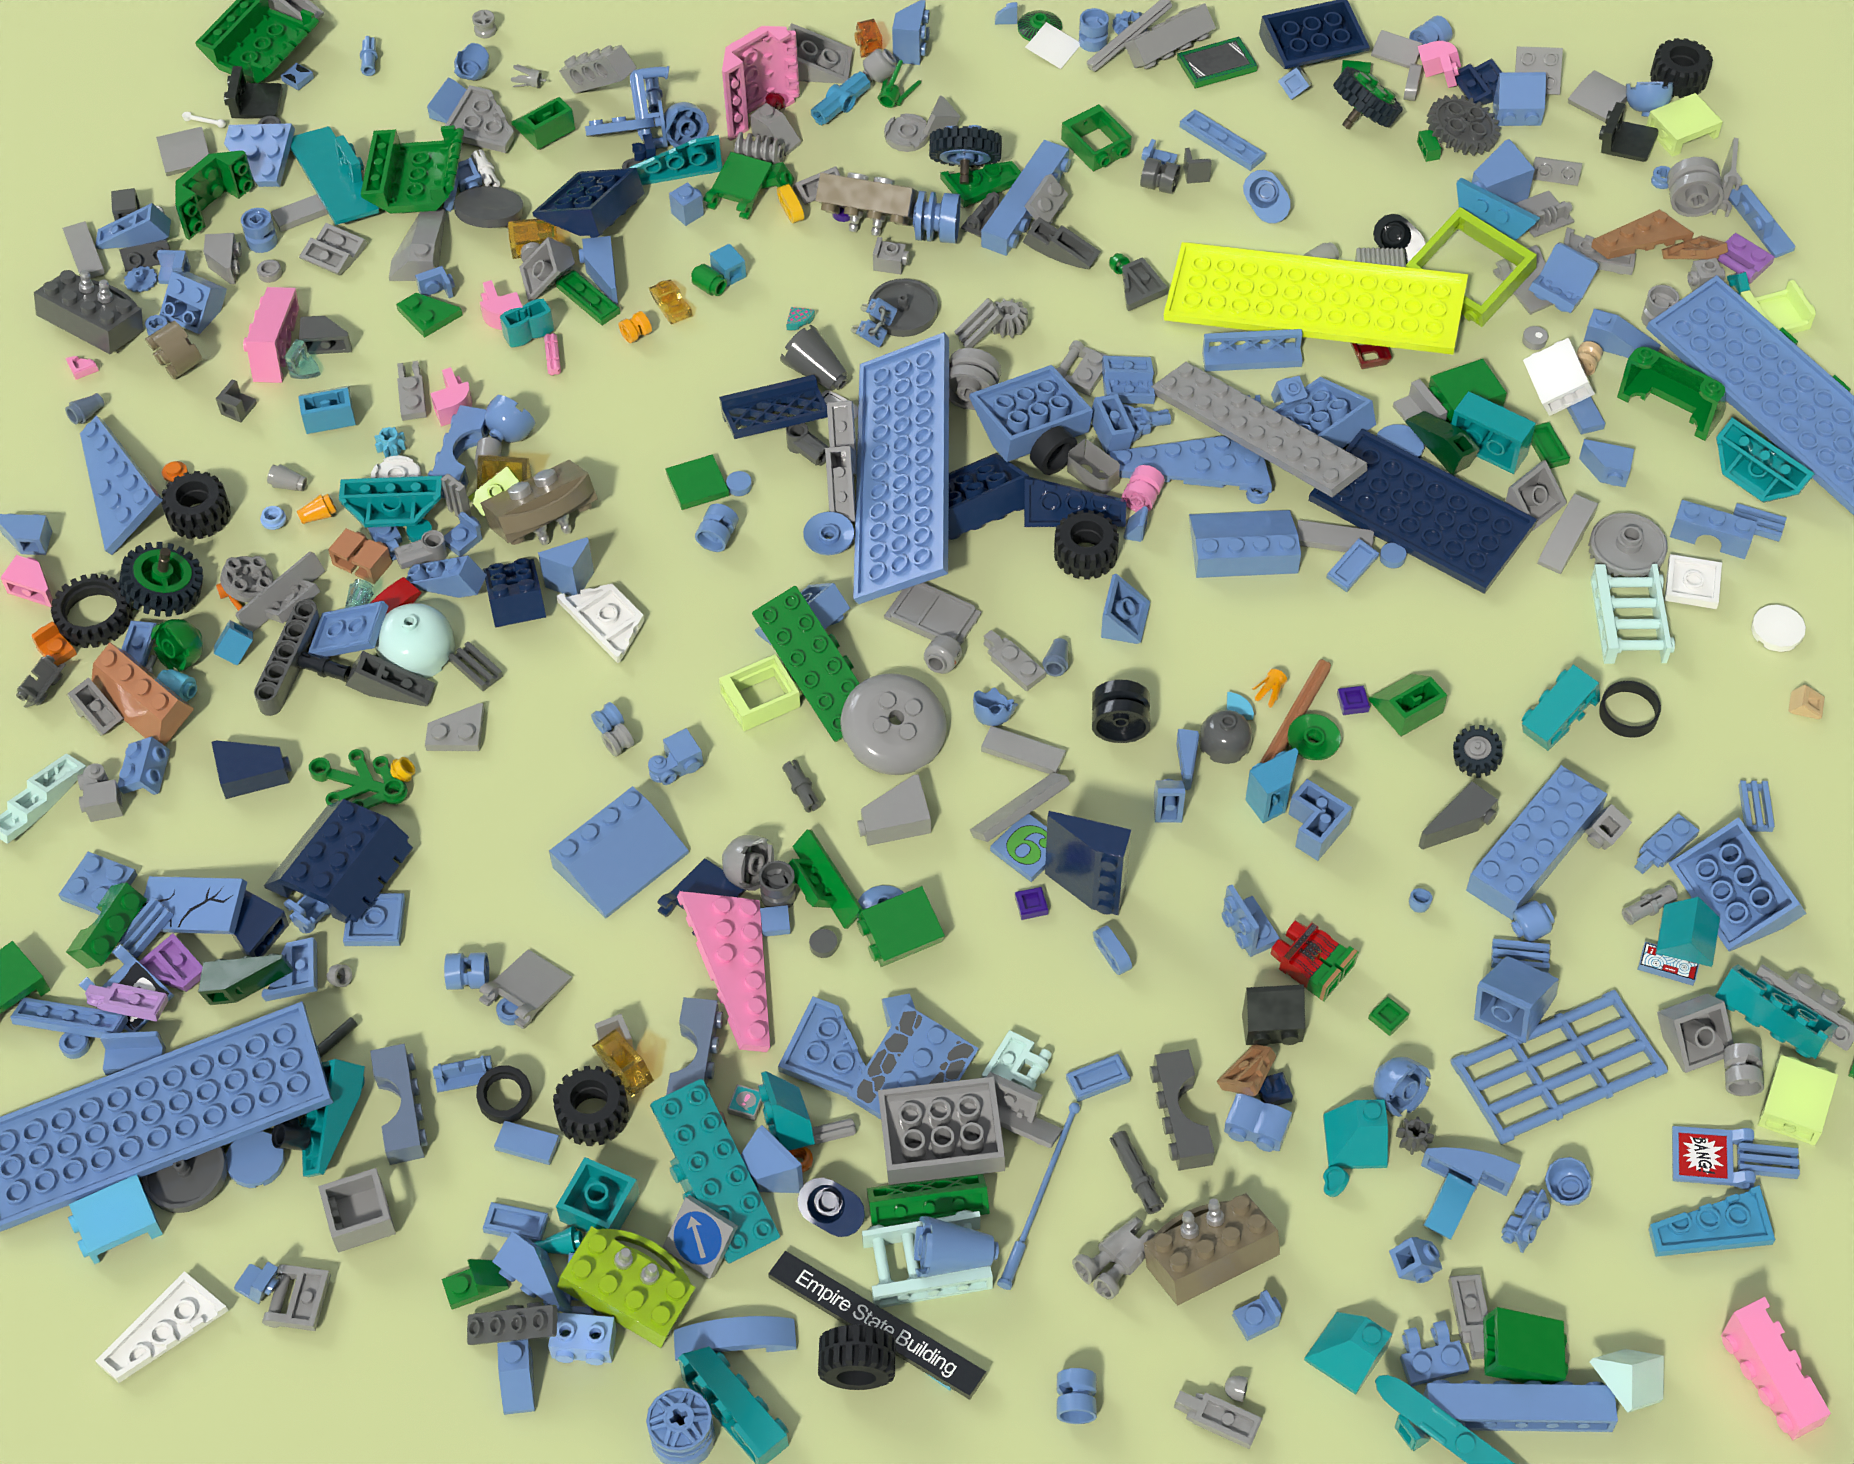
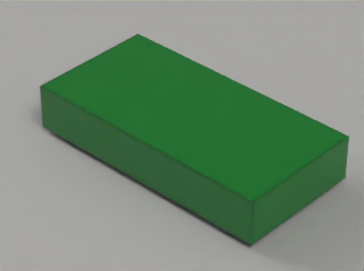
M1550 422L1535 425L1531 445L1541 461L1546 460L1550 469L1569 464L1570 457Z

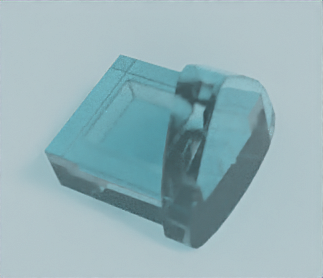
M296 339L284 356L290 377L309 379L320 376L319 367L315 360L309 356L305 342Z

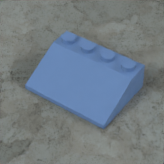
M1052 365L969 394L971 403L993 447L1006 462L1030 454L1037 439L1050 428L1056 426L1064 427L1074 437L1089 432L1093 409Z
M1322 377L1304 387L1308 395L1305 400L1288 405L1281 403L1272 409L1341 449L1350 444L1361 429L1368 431L1376 425L1372 400Z
M1290 510L1189 514L1196 578L1298 573L1301 550L1298 533Z
M632 786L550 849L549 853L553 869L604 918H607L685 857L689 850L654 806Z
M1739 817L1668 863L1692 898L1699 897L1720 917L1718 937L1729 952L1777 932L1807 914Z

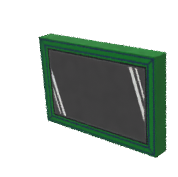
M1239 36L1177 53V60L1195 89L1256 72L1258 66Z

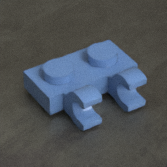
M1445 1320L1433 1323L1434 1328H1431L1430 1331L1436 1346L1426 1349L1421 1348L1420 1337L1416 1327L1404 1330L1405 1335H1402V1341L1407 1353L1401 1354L1400 1360L1408 1384L1411 1387L1468 1373L1469 1366L1459 1340L1450 1342L1449 1330Z

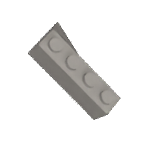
M1203 3L1178 12L1179 14L1171 16L1166 21L1151 27V31L1147 30L1126 41L1124 45L1134 68L1143 66L1144 69H1147L1157 64L1156 59L1161 57L1163 60L1174 55L1173 50L1188 48L1192 45V40L1200 41L1209 36L1208 32L1216 27L1206 4Z

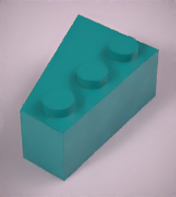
M1574 664L1568 671L1565 669L1559 674L1556 679L1557 684L1551 690H1545L1539 698L1540 703L1534 710L1529 709L1521 720L1523 733L1547 751L1569 732L1570 729L1568 727L1575 719L1580 721L1585 717V713L1582 711L1590 704L1596 706L1600 702L1599 682Z

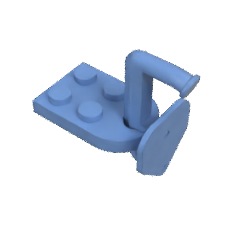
M669 66L636 69L630 74L636 120L626 121V116L612 118V123L603 124V119L589 121V126H585L586 136L637 130L638 135L643 141L642 135L651 134L650 128L661 126L662 137L653 138L656 149L668 147L662 102L657 100L658 112L648 113L643 79L664 77L667 80Z

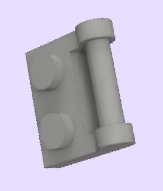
M1074 340L1069 346L1068 354L1056 370L1075 391L1090 396L1103 376L1102 357L1108 355L1087 348L1080 341ZM1077 356L1083 358L1072 376L1067 375V371Z
M279 1265L276 1275L279 1282L275 1287L269 1310L264 1313L262 1323L272 1328L281 1326L316 1331L331 1277L330 1272L321 1269ZM296 1279L287 1313L282 1314L281 1309L289 1281Z

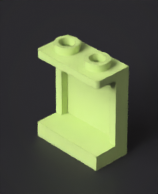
M1694 93L1651 110L1646 126L1659 130L1656 140L1673 157L1680 154L1684 143L1706 134H1709L1713 139L1718 138L1723 121L1707 106L1705 101Z
M1794 280L1788 281L1785 290L1756 298L1750 290L1740 294L1745 301L1778 330L1783 327L1790 334L1809 330L1816 315L1814 306L1808 302L1803 290L1798 287Z
M1781 1055L1774 1068L1773 1080L1765 1107L1758 1121V1126L1815 1146L1823 1131L1838 1074L1832 1073L1824 1067H1815L1803 1063L1795 1057Z

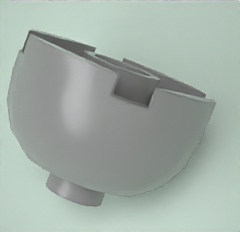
M742 835L730 842L722 854V866L726 878L732 884L748 891H756L760 888V869L766 863L774 861V849L772 845L767 843L768 839L757 835Z

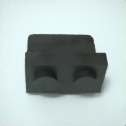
M233 66L231 76L227 78L228 91L224 92V103L229 107L231 118L277 117L283 91L282 85L280 83H246L242 66Z
M1616 102L1613 110H1609L1607 113L1606 126L1602 125L1599 139L1602 140L1601 153L1636 161H1647L1659 130L1654 127L1623 121L1625 104Z

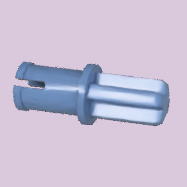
M365 36L362 42V50L360 51V59L362 60L361 71L365 76H372L375 74V61L378 58L376 39Z
M658 77L645 79L648 110L650 113L658 112L657 100H661L663 96L662 90L659 87Z

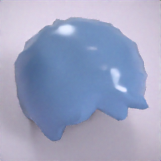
M477 43L468 44L465 49L457 53L454 61V73L462 79L473 81L481 79L489 68V54L487 50Z
M992 688L987 693L978 690L974 693L973 697L974 714L980 723L987 726H999L1007 722L1018 706L1017 703H1014V699L1007 700V697L1000 694L996 688Z

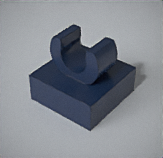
M652 134L642 135L643 144H632L635 161L647 160L656 156Z
M1283 1072L1266 1076L1258 1093L1263 1103L1277 1106L1292 1102L1293 1099Z

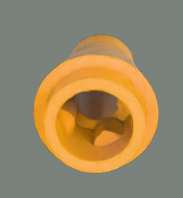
M320 494L303 508L297 510L302 524L330 518L333 513L337 512L329 494L324 496Z

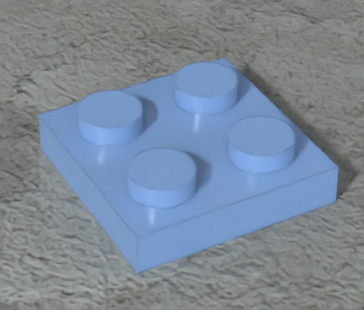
M88 851L58 895L64 902L100 915L101 911L96 907L112 885L125 882L131 885L137 877L135 869Z

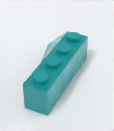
M1739 964L1730 970L1715 995L1716 998L1725 1002L1726 1009L1733 1012L1737 1010L1745 1015L1747 1022L1756 1027L1763 1026L1771 1031L1770 1035L1774 1039L1782 1043L1787 1041L1796 1047L1795 1051L1805 1058L1810 1059L1813 1057L1817 1059L1839 1027Z
M708 1346L683 1353L678 1357L684 1383L690 1389L703 1396L709 1404L711 1414L755 1464L769 1463L789 1446L787 1437L789 1431L785 1424L779 1418L774 1420L768 1414L769 1408L760 1396L754 1398L748 1391L750 1387L747 1381L739 1373L736 1376L729 1369V1361L721 1352L716 1354Z

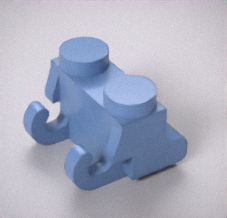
M306 895L297 903L291 899H287L284 902L285 907L289 911H294L289 916L290 919L299 928L300 932L305 934L312 932L315 929V924L324 915L331 913L327 904Z

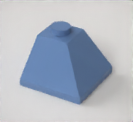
M761 1125L741 1153V1157L758 1192L799 1193L804 1186L802 1164Z

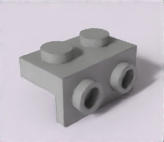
M1052 174L1044 177L1024 206L1035 219L1030 227L1033 226L1039 217L1051 224L1053 216L1064 206L1063 202L1068 193Z

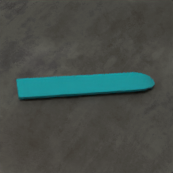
M1379 1375L1376 1378L1377 1391L1386 1403L1467 1464H1515L1407 1383L1389 1375Z

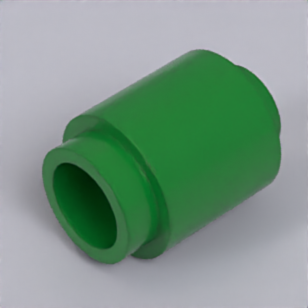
M706 264L696 266L691 273L692 284L711 296H720L727 287V280L724 279V276Z

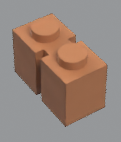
M347 528L328 549L334 566L351 574L359 566L355 575L372 584H375L392 564L389 549L385 544L371 539L368 540L364 534Z

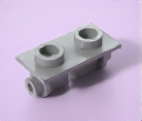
M1535 156L1533 180L1578 186L1582 163Z

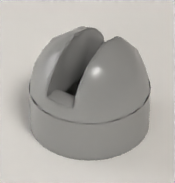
M333 965L327 973L328 982L336 987H346L352 979V971L347 965Z
M1232 1376L1228 1378L1225 1383L1226 1394L1233 1400L1243 1402L1248 1377Z

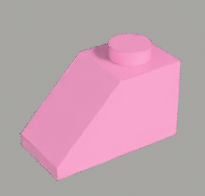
M16 555L1 576L7 593L53 607V598L40 563L34 558Z

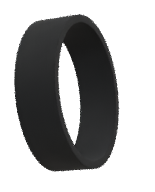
M1620 681L1609 686L1603 694L1599 707V715L1603 724L1613 733L1629 738L1641 737L1651 732L1656 726L1661 712V703L1656 693L1648 686L1636 681ZM1620 692L1638 694L1652 705L1655 718L1642 726L1624 725L1610 716L1606 709L1605 701L1611 695Z

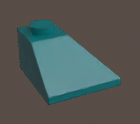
M1385 1099L1355 1100L1323 1114L1328 1168L1332 1166H1338L1342 1169L1387 1168L1388 1122Z
M1336 1312L1304 1358V1361L1356 1395L1388 1349L1392 1333L1367 1317Z

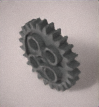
M1455 94L1452 95L1451 99L1447 95L1443 99L1438 98L1437 102H1433L1427 114L1428 119L1426 123L1430 124L1428 130L1434 131L1433 137L1440 138L1438 143H1447L1445 148L1452 146L1454 147V152L1462 150L1463 155H1466L1467 151L1472 156L1475 155L1476 151L1480 155H1483L1484 151L1489 152L1491 148H1494L1501 134L1499 133L1501 127L1497 126L1499 120L1493 119L1494 113L1487 112L1489 107L1482 108L1480 107L1481 102L1475 104L1473 103V98H1470L1468 101L1464 95L1460 99Z

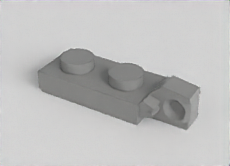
M992 630L984 635L983 644L989 649L988 654L991 656V661L1025 691H1028L1046 677V671L1011 640L1009 641L1007 638L1001 639Z
M1480 1274L1450 1276L1448 1282L1459 1336L1462 1343H1469L1472 1360L1484 1359L1483 1317L1488 1314Z
M1180 1391L1174 1405L1175 1409L1187 1414L1186 1419L1193 1424L1247 1449H1250L1262 1421L1261 1417L1206 1392L1204 1395L1197 1393L1194 1397Z

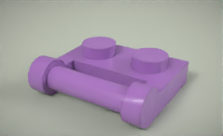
M1735 233L1726 241L1728 252L1719 255L1717 259L1718 262L1736 273L1746 272L1750 284L1773 263L1775 256Z

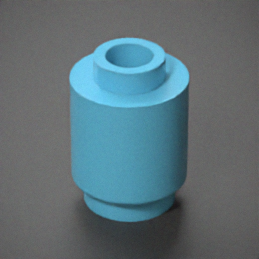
M173 669L162 670L157 676L161 682L186 702L193 698L197 692L196 680L191 676Z

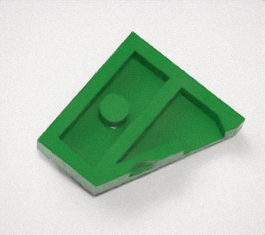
M414 293L396 304L397 310L424 338L463 316L460 307L419 293Z

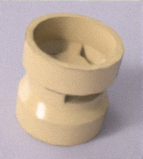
M1591 341L1582 342L1577 351L1587 376L1595 372L1603 354L1602 348Z

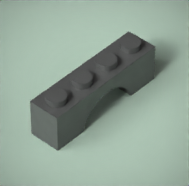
M1189 1049L1155 1054L1154 1065L1150 1066V1077L1152 1083H1157L1159 1091L1156 1092V1101L1158 1108H1163L1165 1117H1162L1164 1134L1170 1135L1171 1143L1168 1144L1171 1161L1176 1160L1178 1171L1213 1165L1215 1152L1208 1126L1197 1124L1188 1119L1181 1111L1178 1103L1182 1095L1192 1089L1194 1085L1195 1073Z

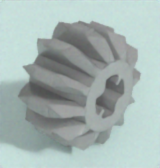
M1003 298L1001 303L994 301V304L1004 317L992 328L993 334H1000L1002 338L1006 335H1009L1011 338H1013L1014 334L1021 335L1028 325L1027 308L1023 307L1022 302L1015 303L1014 299L1006 301Z

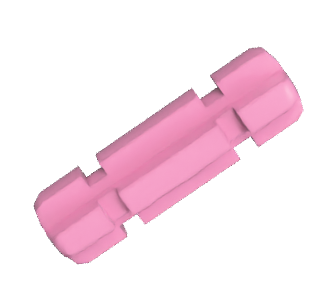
M554 333L551 335L546 334L544 342L548 374L558 375L561 372L557 335Z

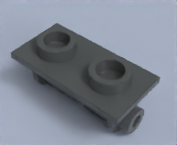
M996 192L988 193L982 203L967 218L961 229L981 237V230L999 205V195Z
M167 239L119 249L125 272L140 266L160 265L157 252L158 250H170Z
M50 655L39 659L31 670L38 679L35 680L31 675H28L17 688V698L22 701L27 700L24 705L25 708L35 704L38 706L45 700L48 695L46 690L49 686L55 685L63 675L61 671L65 667V663L56 666L54 664L55 659Z

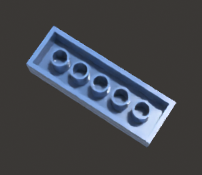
M1561 765L1472 871L1466 891L1513 921V912L1527 904L1602 811L1607 793Z

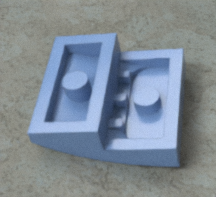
M1102 357L1104 396L1118 394L1122 403L1154 404L1155 392L1151 387L1153 386L1154 371L1151 357Z

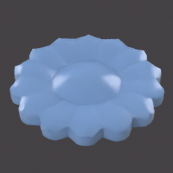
M148 266L133 268L124 277V284L132 292L141 293L148 291L157 282V274L154 269H150Z

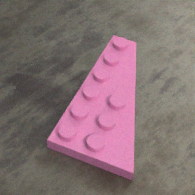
M680 891L677 896L680 905L684 906L687 914V923L689 927L693 928L697 938L696 945L711 981L714 980L719 991L717 996L720 1003H723L729 1016L727 1020L739 1049L767 1052L770 1048L760 900Z

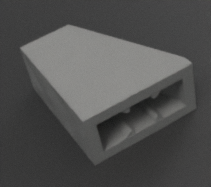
M919 774L911 776L861 809V820L857 821L860 837L865 836L867 846L931 833V818Z

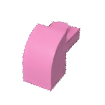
M1434 41L1418 46L1426 78L1444 72L1448 88L1456 86L1455 76L1459 75L1457 68L1461 67L1456 47L1446 41Z
M492 280L483 282L484 293H481L482 301L480 302L483 320L490 327L502 330L500 316L510 309L522 308L523 306L517 292L498 297Z
M451 367L442 370L446 388L430 393L433 408L441 427L451 424L452 416L457 414L460 405L472 407V397L468 381L462 383L460 376H455Z

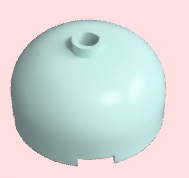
M410 603L398 606L385 615L375 650L378 658L427 679L442 671L441 667L449 660L448 656L455 652V640L449 621L440 611L429 605Z

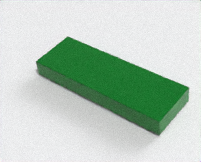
M572 270L556 281V287L600 325L603 326L620 314V308L575 270Z

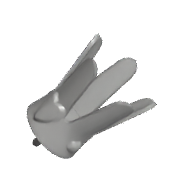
M519 64L513 65L515 70L529 75L512 77V82L524 83L522 85H514L513 87L532 86L539 88L541 81L546 82V79H542L541 70L529 69Z

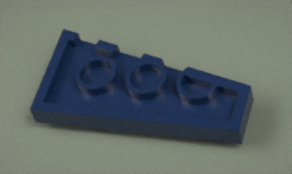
M1024 476V527H1057L1063 518L1067 519L1068 514H1077V511L1081 510L1084 513H1088L1089 510L1094 511V514L1100 512L1104 514L1105 519L1109 517L1112 520V525L1126 527V499Z

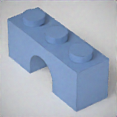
M1682 500L1670 537L1695 544L1699 536L1711 535L1721 542V553L1745 559L1757 526V521Z

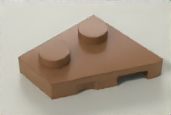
M1702 235L1662 249L1663 259H1718L1719 255L1728 252L1726 242Z
M1253 1044L1216 1082L1224 1091L1256 1096L1276 1058V1054L1271 1047Z

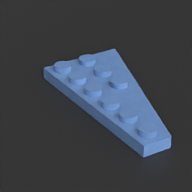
M95 416L80 433L104 549L113 555L163 499L104 420Z
M1226 436L1109 452V456L1120 464L1119 477L1131 478L1136 467L1148 465L1160 471L1164 476L1165 482H1170V479L1183 480V484L1218 488L1231 485L1239 486V490H1247V488L1251 487L1263 489V492L1268 491L1272 493V485L1264 458Z

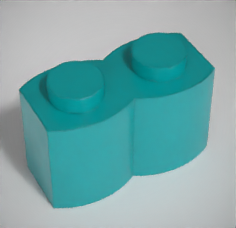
M544 299L532 300L522 308L510 309L500 316L503 336L510 347L522 346L532 338L544 337L554 330L551 309Z

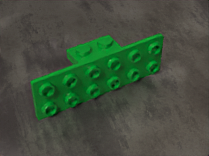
M793 586L754 610L752 615L833 741L838 742L843 738L840 723L844 703L851 691L860 683L851 671L854 666L847 655L842 657L837 648L840 645L832 633L830 635L827 634L797 586Z

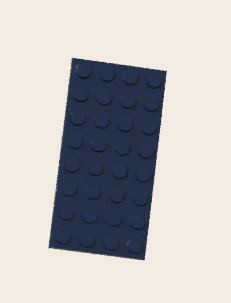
M1364 429L1359 431L1345 451L1367 463V471L1333 497L1314 488L1309 494L1308 501L1361 529L1373 531L1374 536L1387 543L1398 544L1405 548L1406 553L1483 594L1487 592L1537 523L1536 518Z

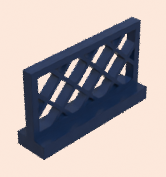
M815 375L719 397L722 418L724 422H727L734 439L828 417L827 404L817 386ZM798 405L804 406L803 409L796 408V407H797ZM774 411L780 412L778 415L773 414ZM749 417H755L756 419H755V420H750V419H748V418H749ZM741 425L747 426L745 428L738 429Z

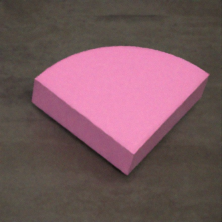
M78 356L66 358L67 364L76 380L99 371L96 363L91 359L78 358Z

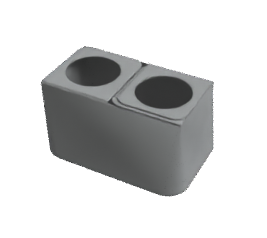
M1083 439L1068 453L1067 472L1093 492L1106 495L1119 484L1120 464L1087 439L1085 448V439ZM1081 464L1089 465L1092 468L1093 473L1091 474L1089 471L1083 468Z

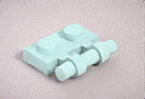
M1009 1030L982 1073V1078L987 1077L992 1072L1034 1091L1037 1086L1035 1082L1040 1074L1045 1073L1049 1066L1048 1061L1052 1054L1046 1049H1042L1039 1055L1032 1053L1034 1042ZM1024 1064L1031 1067L1026 1076L1019 1073Z

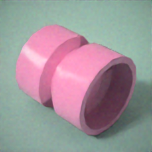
M1148 465L1136 467L1121 497L1126 499V506L1135 512L1145 506L1149 512L1164 485V476L1156 468Z

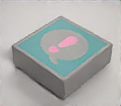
M737 1084L727 1108L728 1114L755 1121L762 1105L759 1090Z

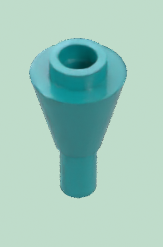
M571 1226L545 1240L534 1243L548 1253L569 1255V1253L576 1252L583 1240L581 1231H577L574 1226Z

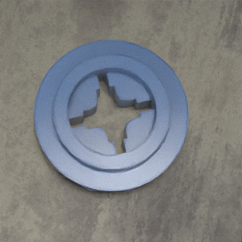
M1123 10L1122 14H1116L1112 24L1113 30L1119 35L1129 26V21L1134 22L1142 13H1134L1133 10L1131 12Z

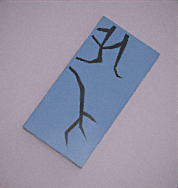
M149 876L144 897L147 900L140 911L154 897L174 914L160 932L234 934L247 881L239 878Z

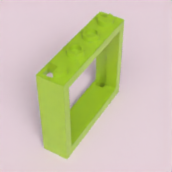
M1459 207L1406 264V267L1423 269L1422 267L1457 229L1515 264L1517 267L1482 305L1477 304L1466 296L1464 297L1461 314L1469 322L1473 321L1483 327L1536 269L1537 254Z

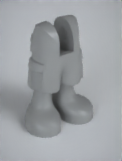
M1138 1217L1129 1220L1118 1231L1115 1230L1098 1245L1100 1253L1095 1257L1090 1258L1087 1255L1078 1254L1072 1260L1073 1267L1081 1279L1088 1285L1094 1281L1095 1291L1106 1299L1111 1300L1119 1293L1118 1281L1121 1276L1131 1275L1145 1258L1143 1243L1151 1240L1156 1234L1153 1229H1149L1138 1239L1135 1235L1143 1225V1221ZM1109 1262L1115 1263L1108 1272L1099 1275Z

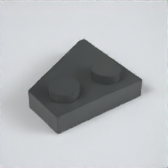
M1143 257L1122 266L1126 309L1128 311L1168 294V287Z

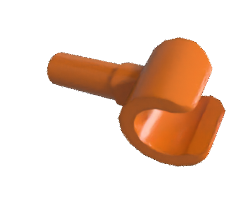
M221 583L216 585L221 599L229 597L238 611L243 608L238 600L225 592Z

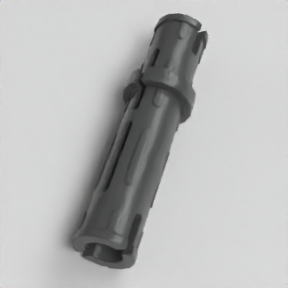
M1119 1131L1113 1134L1109 1141L1132 1182L1131 1188L1133 1192L1140 1197L1147 1214L1159 1212L1164 1207V1203L1155 1190L1153 1177L1146 1172L1135 1148L1130 1142L1127 1132Z

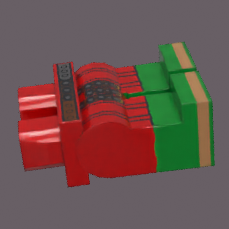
M1295 920L1286 932V936L1293 940L1294 943L1290 946L1282 939H1278L1272 946L1270 954L1281 962L1280 971L1285 974L1288 973L1300 985L1304 984V988L1324 1002L1339 985V982L1355 966L1359 952L1351 946L1345 948L1333 940L1329 934L1319 930L1318 926L1311 922L1306 927Z

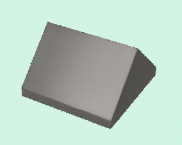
M1546 460L1541 461L1511 485L1505 503L1537 519L1536 526L1532 531L1567 504Z

